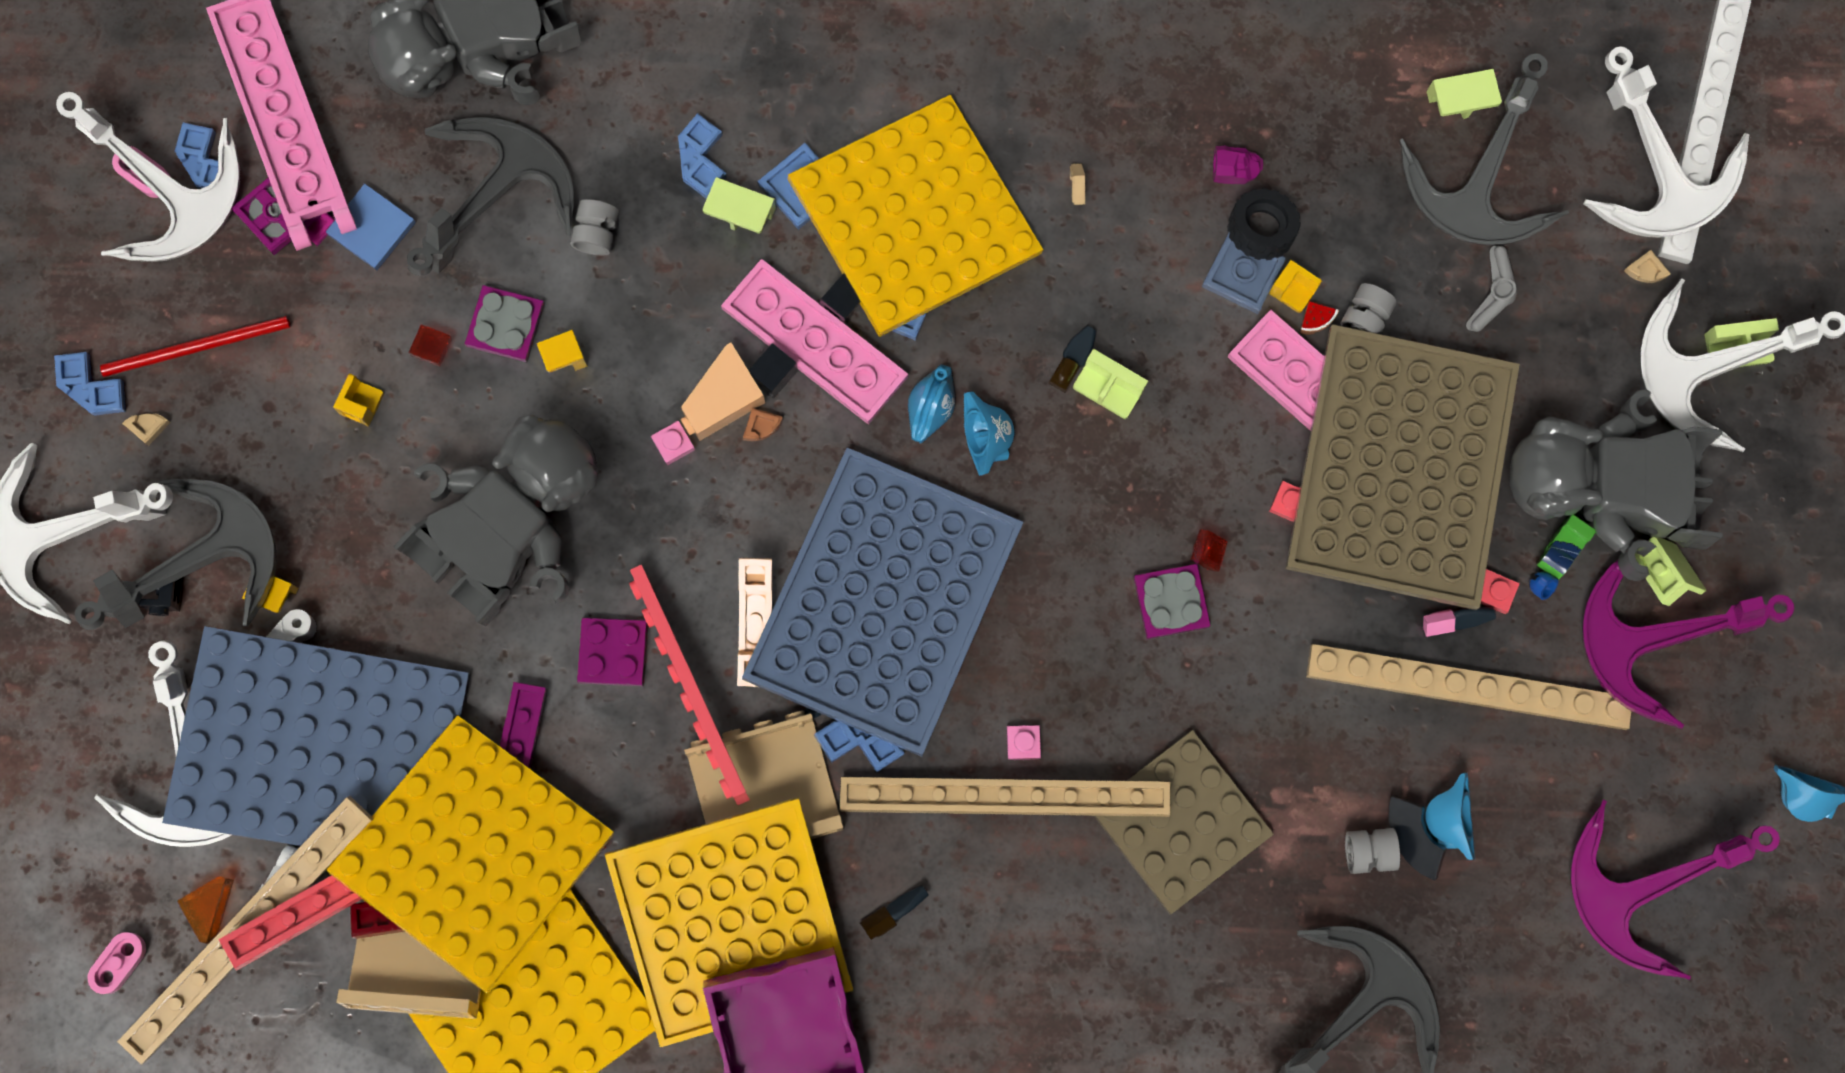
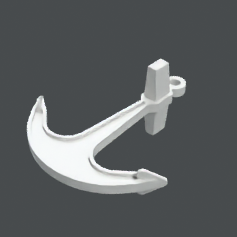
M1616 47L1605 57L1607 69L1617 74L1614 85L1606 93L1614 110L1624 106L1632 110L1658 183L1659 197L1651 210L1642 212L1617 204L1587 199L1583 204L1605 221L1635 235L1661 238L1690 232L1715 218L1728 205L1737 192L1747 161L1749 134L1744 133L1740 142L1728 156L1717 180L1713 184L1704 186L1691 182L1684 175L1646 103L1649 91L1657 84L1649 65L1638 70L1630 68L1633 64L1632 53L1626 47ZM1615 56L1622 58V65L1616 63Z
M65 92L58 97L56 106L60 114L66 118L75 119L76 127L95 144L107 145L166 204L170 211V227L163 237L155 241L127 244L112 250L102 251L101 256H112L131 261H167L197 250L219 232L232 212L231 208L236 203L240 185V165L237 148L229 128L228 118H223L218 146V173L215 180L209 186L202 189H189L180 185L115 136L114 126L105 120L95 109H84V101L80 96L73 92ZM69 100H74L76 103V107L72 111H67L65 108V104Z
M1681 278L1674 289L1662 300L1646 327L1641 347L1642 378L1646 390L1651 392L1650 400L1674 428L1679 430L1690 427L1719 429L1699 418L1692 410L1690 399L1696 386L1703 381L1779 350L1786 349L1793 353L1818 345L1823 335L1830 339L1839 338L1845 333V316L1840 312H1829L1824 315L1821 323L1815 321L1814 317L1786 326L1780 336L1699 356H1684L1677 353L1668 341V330L1677 311L1682 286L1685 282ZM1835 320L1840 324V328L1831 330L1828 328L1827 323ZM1723 431L1722 435L1710 444L1740 452L1745 451L1744 447L1736 443Z
M30 443L12 460L10 467L0 480V584L23 607L40 615L71 624L72 619L52 598L37 588L33 581L32 569L37 556L49 547L113 520L126 523L131 520L149 521L166 515L165 509L173 501V493L168 486L159 483H152L144 492L136 489L130 492L110 491L93 497L96 509L30 524L24 520L19 510V497L30 472L35 466L37 445ZM158 492L161 494L159 501L156 500Z
M161 640L154 643L148 653L151 663L160 667L153 676V684L158 703L161 702L168 707L175 754L177 756L186 714L183 702L188 694V687L183 668L173 665L178 656L176 646L168 640ZM160 648L168 650L169 656L166 660L159 658L158 650ZM96 794L94 797L116 820L132 832L156 843L190 847L214 843L231 836L230 834L163 824V816L151 815L128 803L107 798L100 794Z

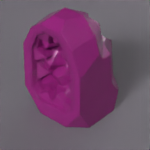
M1215 147L1213 155V182L1247 184L1255 180L1263 170V159L1256 153L1247 151L1246 148Z

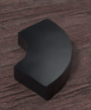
M1397 795L1391 796L1389 825L1397 833L1401 855L1415 870L1435 881L1438 878L1447 848L1436 842L1428 832L1424 820V805Z

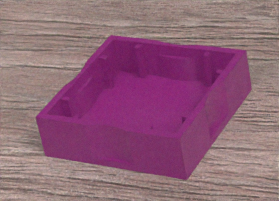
M834 947L703 981V991L713 1032L719 1043L724 1063V1073H864Z

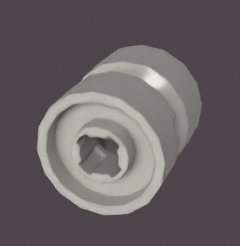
M581 200L576 214V221L579 225L573 227L570 240L571 247L592 255L604 256L610 254L614 238L610 231L616 228L619 210L615 206L602 201Z
M1367 283L1361 284L1352 300L1354 306H1349L1340 325L1381 334L1385 327L1383 320L1389 319L1397 301L1392 294L1378 286Z
M1394 828L1375 829L1372 835H1369L1366 830L1346 832L1345 853L1347 866L1351 874L1370 873L1373 867L1378 872L1399 870L1400 848L1398 836Z

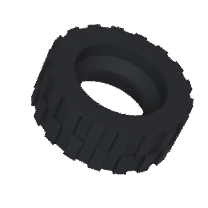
M1262 188L1261 190L1253 189L1249 193H1244L1240 200H1237L1231 212L1227 226L1230 233L1229 238L1234 242L1235 247L1244 252V255L1248 257L1251 256L1257 260L1266 259V261L1272 260V258H1279L1283 253H1287L1299 233L1298 231L1301 226V222H1299L1300 213L1297 212L1296 205L1286 195L1280 194L1279 191H1271L1268 188ZM1256 212L1269 214L1278 221L1279 230L1271 237L1262 236L1251 229L1249 225L1250 217Z

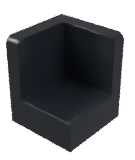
M843 273L821 298L819 304L846 325L851 318L852 312L861 301L845 273Z
M773 343L749 369L751 376L768 389V394L773 399L798 371L797 363Z

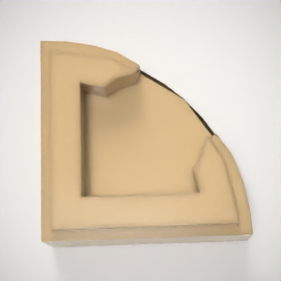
M1071 164L1072 203L1074 205L1085 204L1084 169L1082 164Z
M1652 250L1648 251L1624 270L1633 279L1645 283L1661 281L1671 274Z
M141 414L129 417L122 424L149 446L171 422L158 414Z

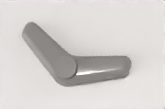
M1493 246L1490 249L1493 282L1491 293L1467 321L1466 327L1470 331H1481L1507 305L1513 303L1516 299L1517 286L1507 250L1503 246Z

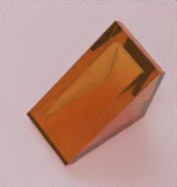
M218 876L177 901L199 942L209 944L218 935L234 879Z

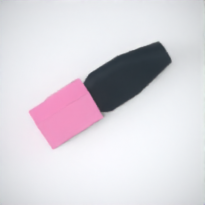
M1480 607L1477 610L1466 608L1457 610L1454 613L1451 609L1437 611L1424 616L1423 630L1426 637L1455 632V629L1472 628L1496 619V613L1493 607Z

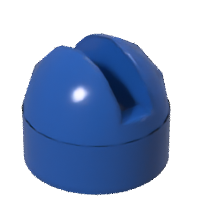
M1537 572L1535 573L1536 580L1530 579V590L1541 600H1546L1555 592L1558 586V579L1549 573Z

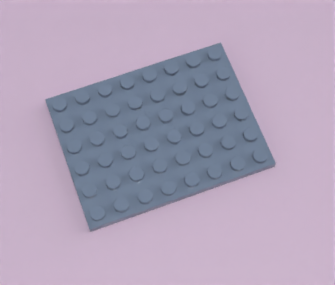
M846 448L744 671L742 680L922 757L1021 530L1023 521L855 450Z
M204 626L162 823L301 846L349 796L372 816L457 715L461 717L469 673Z

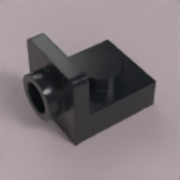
M184 577L156 589L155 592L158 599H141L139 606L149 610L148 614L153 616H169V611L180 612Z

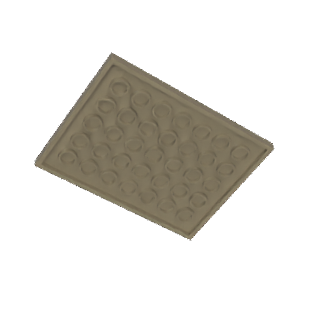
M1332 324L1328 334L1285 569L1464 608L1479 609L1520 364Z

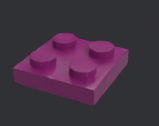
M582 618L577 682L579 684L643 687L647 622L640 620Z

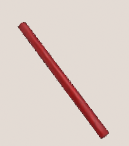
M287 316L105 363L100 365V371L103 377L288 329L290 328V322Z

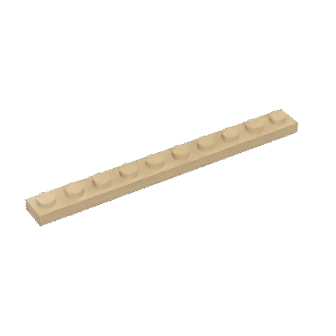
M1316 644L1310 646L1307 678L1622 730L1630 728L1631 711L1617 702L1607 692Z
M841 777L840 811L1170 817V782Z
M351 796L347 797L117 1042L141 1065L145 1063L234 969L218 939L310 888L349 842L373 820L372 816Z

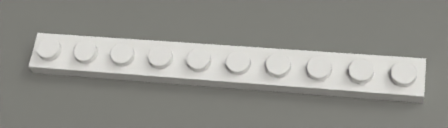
M1717 0L1679 161L1684 175L1697 185L1708 186L1710 183L1751 0ZM1699 227L1681 235L1662 237L1658 257L1689 264L1693 258Z

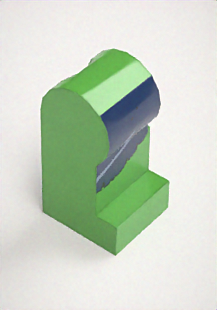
M1571 515L1563 521L1536 566L1559 580L1570 568L1587 542L1596 533L1595 529L1575 515Z

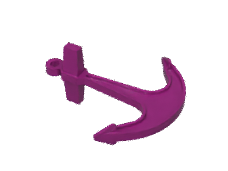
M1617 560L1607 569L1590 594L1583 619V644L1587 660L1595 677L1611 697L1632 712L1650 720L1683 729L1684 724L1678 721L1662 704L1638 689L1633 682L1631 670L1637 658L1646 653L1727 628L1731 629L1734 635L1755 631L1757 628L1764 627L1768 618L1774 622L1783 623L1791 618L1794 612V603L1788 596L1775 595L1766 605L1762 596L1732 605L1726 614L1643 627H1631L1620 622L1612 609V599L1624 576L1619 570ZM1782 604L1785 606L1786 612L1777 613L1774 610V606Z
M1603 799L1600 807L1586 824L1576 844L1572 859V894L1580 918L1593 938L1607 952L1623 963L1657 975L1681 977L1690 980V975L1682 972L1666 959L1638 946L1632 940L1629 933V920L1632 913L1649 901L1717 866L1731 869L1741 863L1752 860L1756 849L1761 852L1775 850L1779 845V834L1771 826H1758L1751 833V839L1739 834L1727 841L1716 844L1710 855L1629 882L1617 883L1603 876L1596 862V854L1603 832L1605 805L1607 803V800ZM1764 832L1771 835V842L1768 845H1762L1759 842L1760 834Z

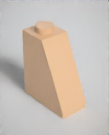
M732 343L727 344L681 406L685 417L680 420L689 436L695 433L699 441L751 412L752 408L756 409L765 404L764 395Z

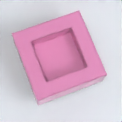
M679 421L651 436L667 466L695 451Z
M1040 725L1007 726L1008 760L1041 758Z

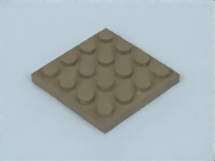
M1193 730L1127 780L1170 782V817L1094 816L1169 915L1274 835Z

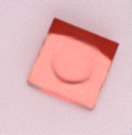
M421 324L408 353L412 357L440 367L452 337Z
M1199 530L1190 560L1209 571L1219 572L1228 541L1209 530Z

